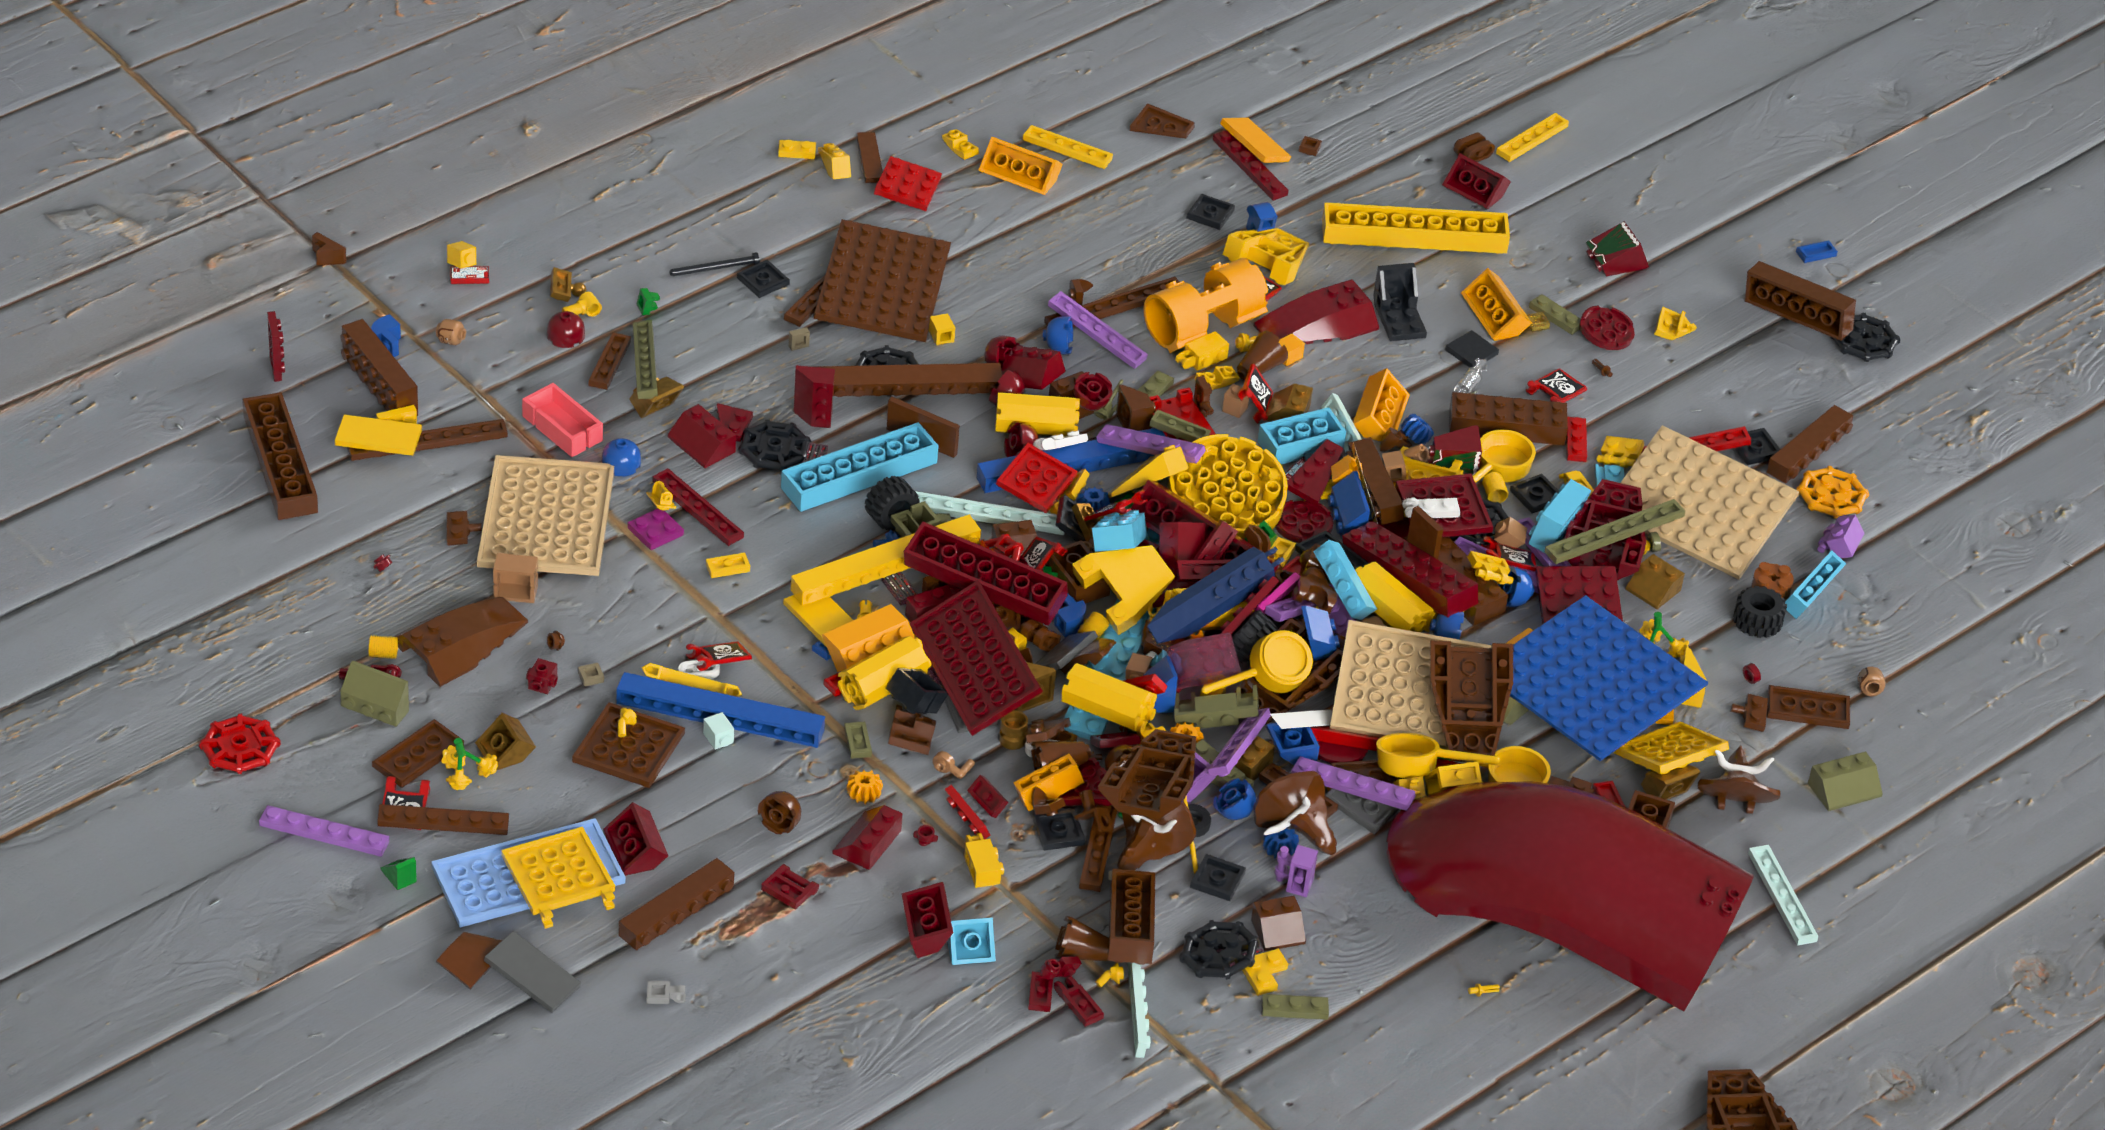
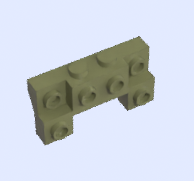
M1253 685V693L1241 694V688L1236 687V693L1196 697L1195 692H1191V699L1180 700L1179 693H1176L1175 722L1176 724H1183L1184 722L1186 724L1197 723V727L1201 729L1239 725V718L1258 717L1257 685Z

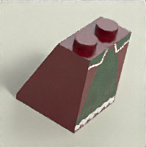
M1625 221L1586 242L1588 257L1590 260H1595L1594 264L1599 272L1602 271L1606 277L1649 267L1641 243Z
M1478 425L1435 436L1433 444L1429 445L1430 459H1427L1426 463L1450 468L1455 459L1461 460L1463 464L1460 470H1463V474H1472L1473 476L1479 470L1482 455Z

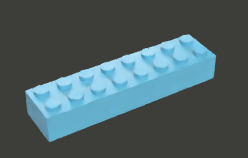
M918 422L784 469L781 473V489L798 510L802 512L875 486L878 481H882L886 477L903 476L936 464L939 445Z

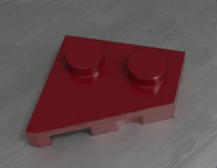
M717 403L716 411L719 421L736 434V441L741 442L743 431L749 427L753 419V412Z

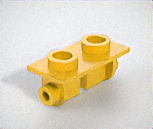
M656 481L653 484L652 492H646L658 509H676L672 502L673 495L668 491L663 482Z

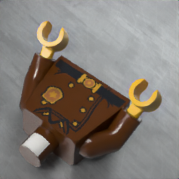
M1150 605L1148 607L1150 617L1149 620H1146L1141 633V645L1144 647L1143 654L1152 657L1153 660L1155 655H1159L1162 650L1175 653L1180 658V661L1186 660L1196 646L1194 643L1203 639L1204 634L1202 630L1197 635L1195 633L1191 634V637L1188 636L1157 644L1147 628V625L1157 614L1151 613L1153 605Z

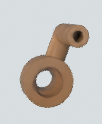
M1423 444L1404 451V455L1411 457L1413 460L1426 463L1427 459H1430L1429 450Z
M945 751L938 752L933 758V765L937 771L943 773L951 772L959 779L964 778L975 765L972 759H968L959 769L955 766L953 757Z

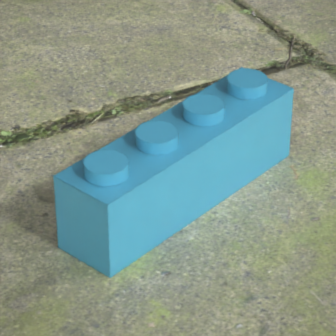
M1328 540L1313 551L1351 618L1363 620L1377 610L1340 543Z
M1831 550L1786 600V610L1797 619L1846 563Z

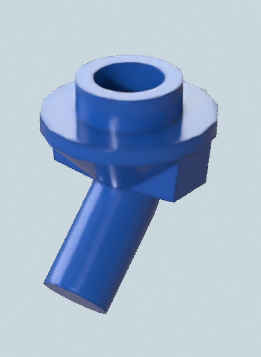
M890 530L885 534L886 539L873 540V547L901 537L898 532L894 533Z

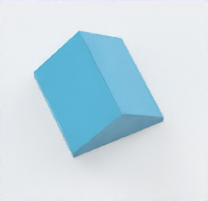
M992 917L951 921L954 933L947 940L952 965L996 961Z

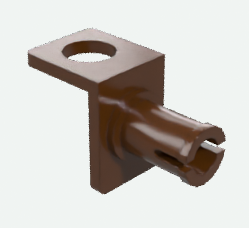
M1092 790L1080 792L1079 796L1084 811L1074 816V819L1088 820L1095 817L1100 832L1113 831L1108 808L1096 807ZM1101 816L1105 818L1107 823L1106 826L1103 825L1101 821Z

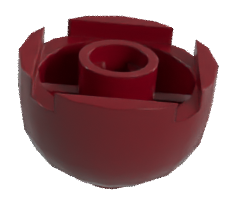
M562 311L556 313L547 324L548 341L550 339L554 346L560 348H572L578 342L581 344L585 339L584 322L579 315L573 312Z
M999 335L991 339L985 348V362L1000 363L1002 369L1005 355L1013 347L1020 344L1016 343L1015 337Z
M1006 371L998 380L999 385L997 389L993 388L989 401L997 406L998 393L1024 394V381L1014 371Z
M1085 372L1076 379L1073 395L1074 398H1080V407L1089 411H1097L1105 407L1110 401L1113 392L1112 383L1106 376L1100 373L1094 375L1089 374L1090 372Z
M1014 422L1009 426L1007 430L1010 433L1009 438H1005L1004 441L1006 457L1017 456L1027 443L1033 445L1034 441L1039 439L1036 430L1032 426L1019 422Z

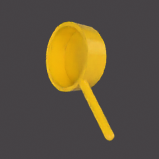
M1494 430L1480 438L1482 455L1479 466L1480 470L1473 475L1475 483L1491 472L1500 473L1504 482L1518 481L1529 473L1536 450L1533 443L1526 436L1511 430Z
M1286 630L1275 631L1259 639L1253 646L1250 654L1251 669L1203 686L1201 692L1208 694L1251 677H1255L1263 687L1272 692H1291L1303 683L1312 669L1313 658L1311 650L1306 641L1298 634Z
M1415 733L1389 734L1378 739L1376 743L1379 767L1385 773L1400 778L1424 777L1436 768L1438 757L1494 765L1500 763V758L1497 756L1439 749V744L1436 740Z
M1509 746L1496 751L1495 756L1500 758V763L1497 765L1479 763V766L1488 768V782L1534 781L1548 783L1551 775L1548 761L1540 753L1522 746Z

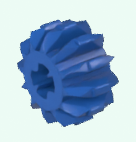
M1410 414L1400 425L1406 436L1418 445H1425L1434 435L1433 429L1429 424L1416 414Z
M1086 487L1085 490H1080L1076 503H1090L1095 512L1104 506L1110 505V498L1107 492H1103V488Z
M1287 827L1278 833L1264 835L1263 849L1266 850L1267 855H1273L1274 859H1276L1280 848L1286 846L1289 849L1288 853L1292 856L1297 845H1299V838L1295 833V829L1289 830Z

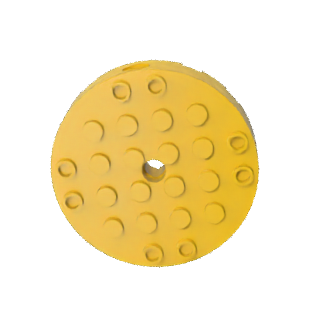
M1217 434L1193 441L1192 443L1204 445L1206 452L1196 464L1187 462L1189 469L1169 476L1167 488L1215 521L1219 522L1221 519L1238 531L1236 535L1242 539L1245 538L1244 530L1249 524L1258 526L1265 520L1273 529L1281 518L1288 488L1285 472L1276 457L1267 449L1263 450L1257 446L1256 442L1241 436L1239 439L1228 437V434Z

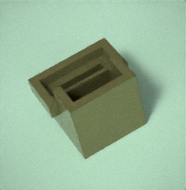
M925 501L912 505L910 511L905 510L891 515V523L895 526V532H898L901 538L914 534L922 522L933 526L940 525L941 522Z

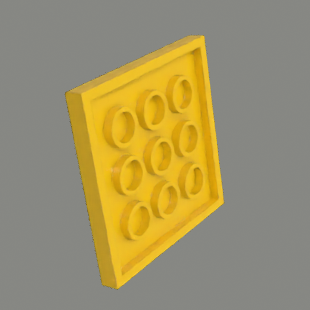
M1677 722L1635 737L1613 753L1633 761L1635 764L1642 765L1646 769H1651L1658 774H1667L1675 768H1684L1689 763L1701 762L1706 757L1716 756L1715 750L1720 752L1729 749V744L1724 739L1683 722Z

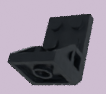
M1403 263L1378 266L1373 294L1374 305L1389 340L1401 341L1426 338L1427 331L1417 311L1418 287L1415 264Z

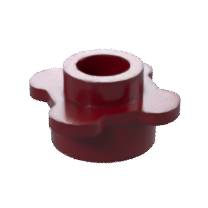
M383 554L374 561L376 565L373 568H377L379 572L386 569L393 563L390 560V555L385 557Z
M929 825L920 826L918 831L916 830L913 833V837L918 839L921 846H927L931 842L938 841L934 828Z

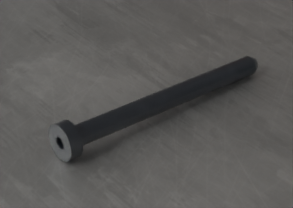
M755 252L752 253V256L674 268L669 273L670 276H678L752 263L756 265L760 263L758 253Z

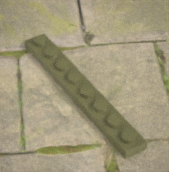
M652 320L633 322L638 399H652L658 396Z
M1675 499L1545 546L1544 552L1555 564L1680 519L1685 516L1686 511Z

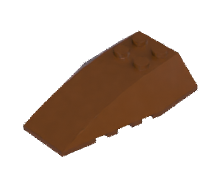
M501 597L468 604L424 620L393 637L398 638V648L402 652L411 648L427 663V675L441 687L475 669L480 660L489 657L494 648H499L503 645L507 637L511 638L528 623V619L505 598Z
M1290 618L1277 630H1286L1298 634L1306 641L1311 650L1306 627L1294 619ZM1337 649L1329 658L1318 661L1313 659L1309 675L1297 689L1291 692H1272L1263 687L1255 677L1243 680L1238 687L1241 688V694L1253 693V685H1257L1258 710L1269 708L1271 714L1286 713L1326 689L1339 676L1343 652ZM1272 716L1269 717L1266 724L1274 720Z
M1430 640V683L1448 750L1495 756L1513 686V644L1492 643L1491 648L1451 647V641ZM1451 759V761L1472 762V761H1464V760Z
M1155 729L1141 740L1140 746L1135 745L1131 749L1130 754H1124L1120 757L1119 763L1114 762L1109 767L1098 785V789L1118 812H1123L1127 815L1144 816L1148 819H1161L1182 804L1193 785L1196 736Z
M1751 1069L1708 1071L1707 1130L1798 1129L1791 1117L1787 1118L1784 1108L1774 1102V1096L1765 1091V1085Z

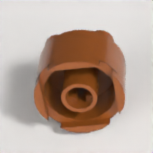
M1762 562L1754 572L1751 587L1759 586L1763 588L1764 586L1767 589H1773L1776 593H1780L1782 595L1781 598H1784L1786 601L1790 597L1794 578L1790 567Z

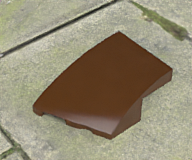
M1106 638L1095 639L1060 670L1067 674L1076 663L1085 666L1090 661L1096 665L1117 642Z
M896 705L888 744L928 755L936 727V720L919 713L912 714L902 711L903 706Z
M463 932L441 954L436 963L471 990L491 968L484 961L485 956L503 940Z

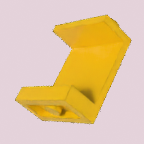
M1478 762L1437 767L1424 777L1428 795L1454 786L1482 783Z

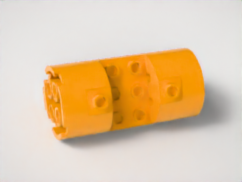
M1240 258L1221 265V262L1210 267L1211 270L1205 273L1204 292L1200 294L1189 283L1184 281L1176 283V281H1172L1165 285L1166 289L1149 295L1144 302V318L1154 340L1162 347L1167 348L1169 353L1185 348L1186 343L1207 335L1208 314L1213 313L1219 320L1228 324L1229 328H1233L1268 312L1266 307L1268 302L1265 300L1268 288L1264 276L1256 264L1251 265L1247 258Z

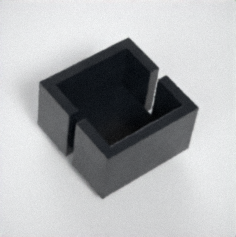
M898 668L886 687L891 693V697L902 702L905 705V709L912 714H937L948 696L947 691L922 669Z

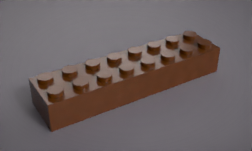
M282 392L243 398V416L278 520L318 513L317 493Z

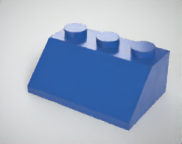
M1353 471L1332 487L1331 495H1328V505L1332 507V518L1336 520L1337 534H1340L1342 541V535L1367 524L1369 521L1370 509L1358 471Z

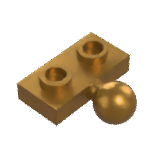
M553 267L550 297L569 302L571 292L574 296L580 297L587 289L580 282L571 284L572 272Z
M1076 503L1072 510L1085 540L1089 542L1093 537L1092 528L1104 516L1085 521L1084 517L1093 513L1094 510L1090 503Z

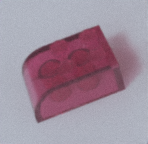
M1230 632L1182 641L1167 649V655L1170 656L1178 676L1177 689L1213 683L1238 674L1241 671Z

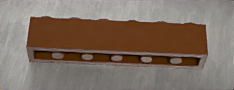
M1836 405L1832 406L1770 458L1766 473L1785 484L1789 480L1794 479L1802 469L1805 470L1813 460L1816 461L1819 458L1820 454L1824 451L1827 452L1832 444L1837 443L1845 433L1848 434L1851 431L1854 415Z
M1371 437L1353 441L1359 462L1362 463V472L1376 518H1379L1382 525L1405 520L1402 500ZM1348 442L1349 451H1346V455L1354 458L1352 452L1353 442Z
M718 858L714 859L619 921V937L635 950L648 945L653 939L666 933L668 929L676 924H680L691 914L697 913L702 907L712 903L725 892H729L734 887L735 872Z

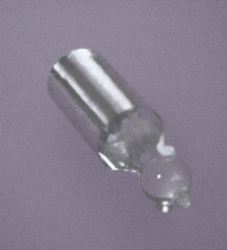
M1477 358L1475 360L1476 366L1467 369L1454 386V392L1471 394L1482 379L1481 371L1484 370L1486 372L1488 370L1487 359L1479 360Z

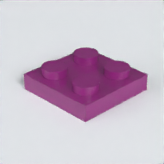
M658 508L628 522V529L650 550L656 549L684 535V529L668 513Z

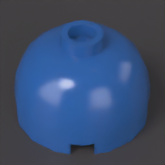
M1071 316L1057 317L1048 323L1047 329L1043 330V341H1047V345L1051 350L1060 351L1061 354H1071L1073 348L1069 347V343L1073 341V322L1070 321Z
M628 439L612 440L603 450L602 463L614 466V476L632 475L636 473L637 468L641 467L640 449L633 441Z
M1509 566L1511 571L1508 576L1513 577V583L1511 585H1498L1508 594L1506 606L1518 607L1524 605L1533 595V581L1526 571Z
M1464 612L1455 613L1448 618L1438 613L1436 619L1431 620L1429 630L1433 631V635L1460 640L1462 632L1460 627L1464 621Z
M1239 778L1223 785L1219 790L1221 792L1219 797H1214L1213 805L1224 818L1233 821L1248 817L1252 813L1256 802V793L1246 779L1241 781Z

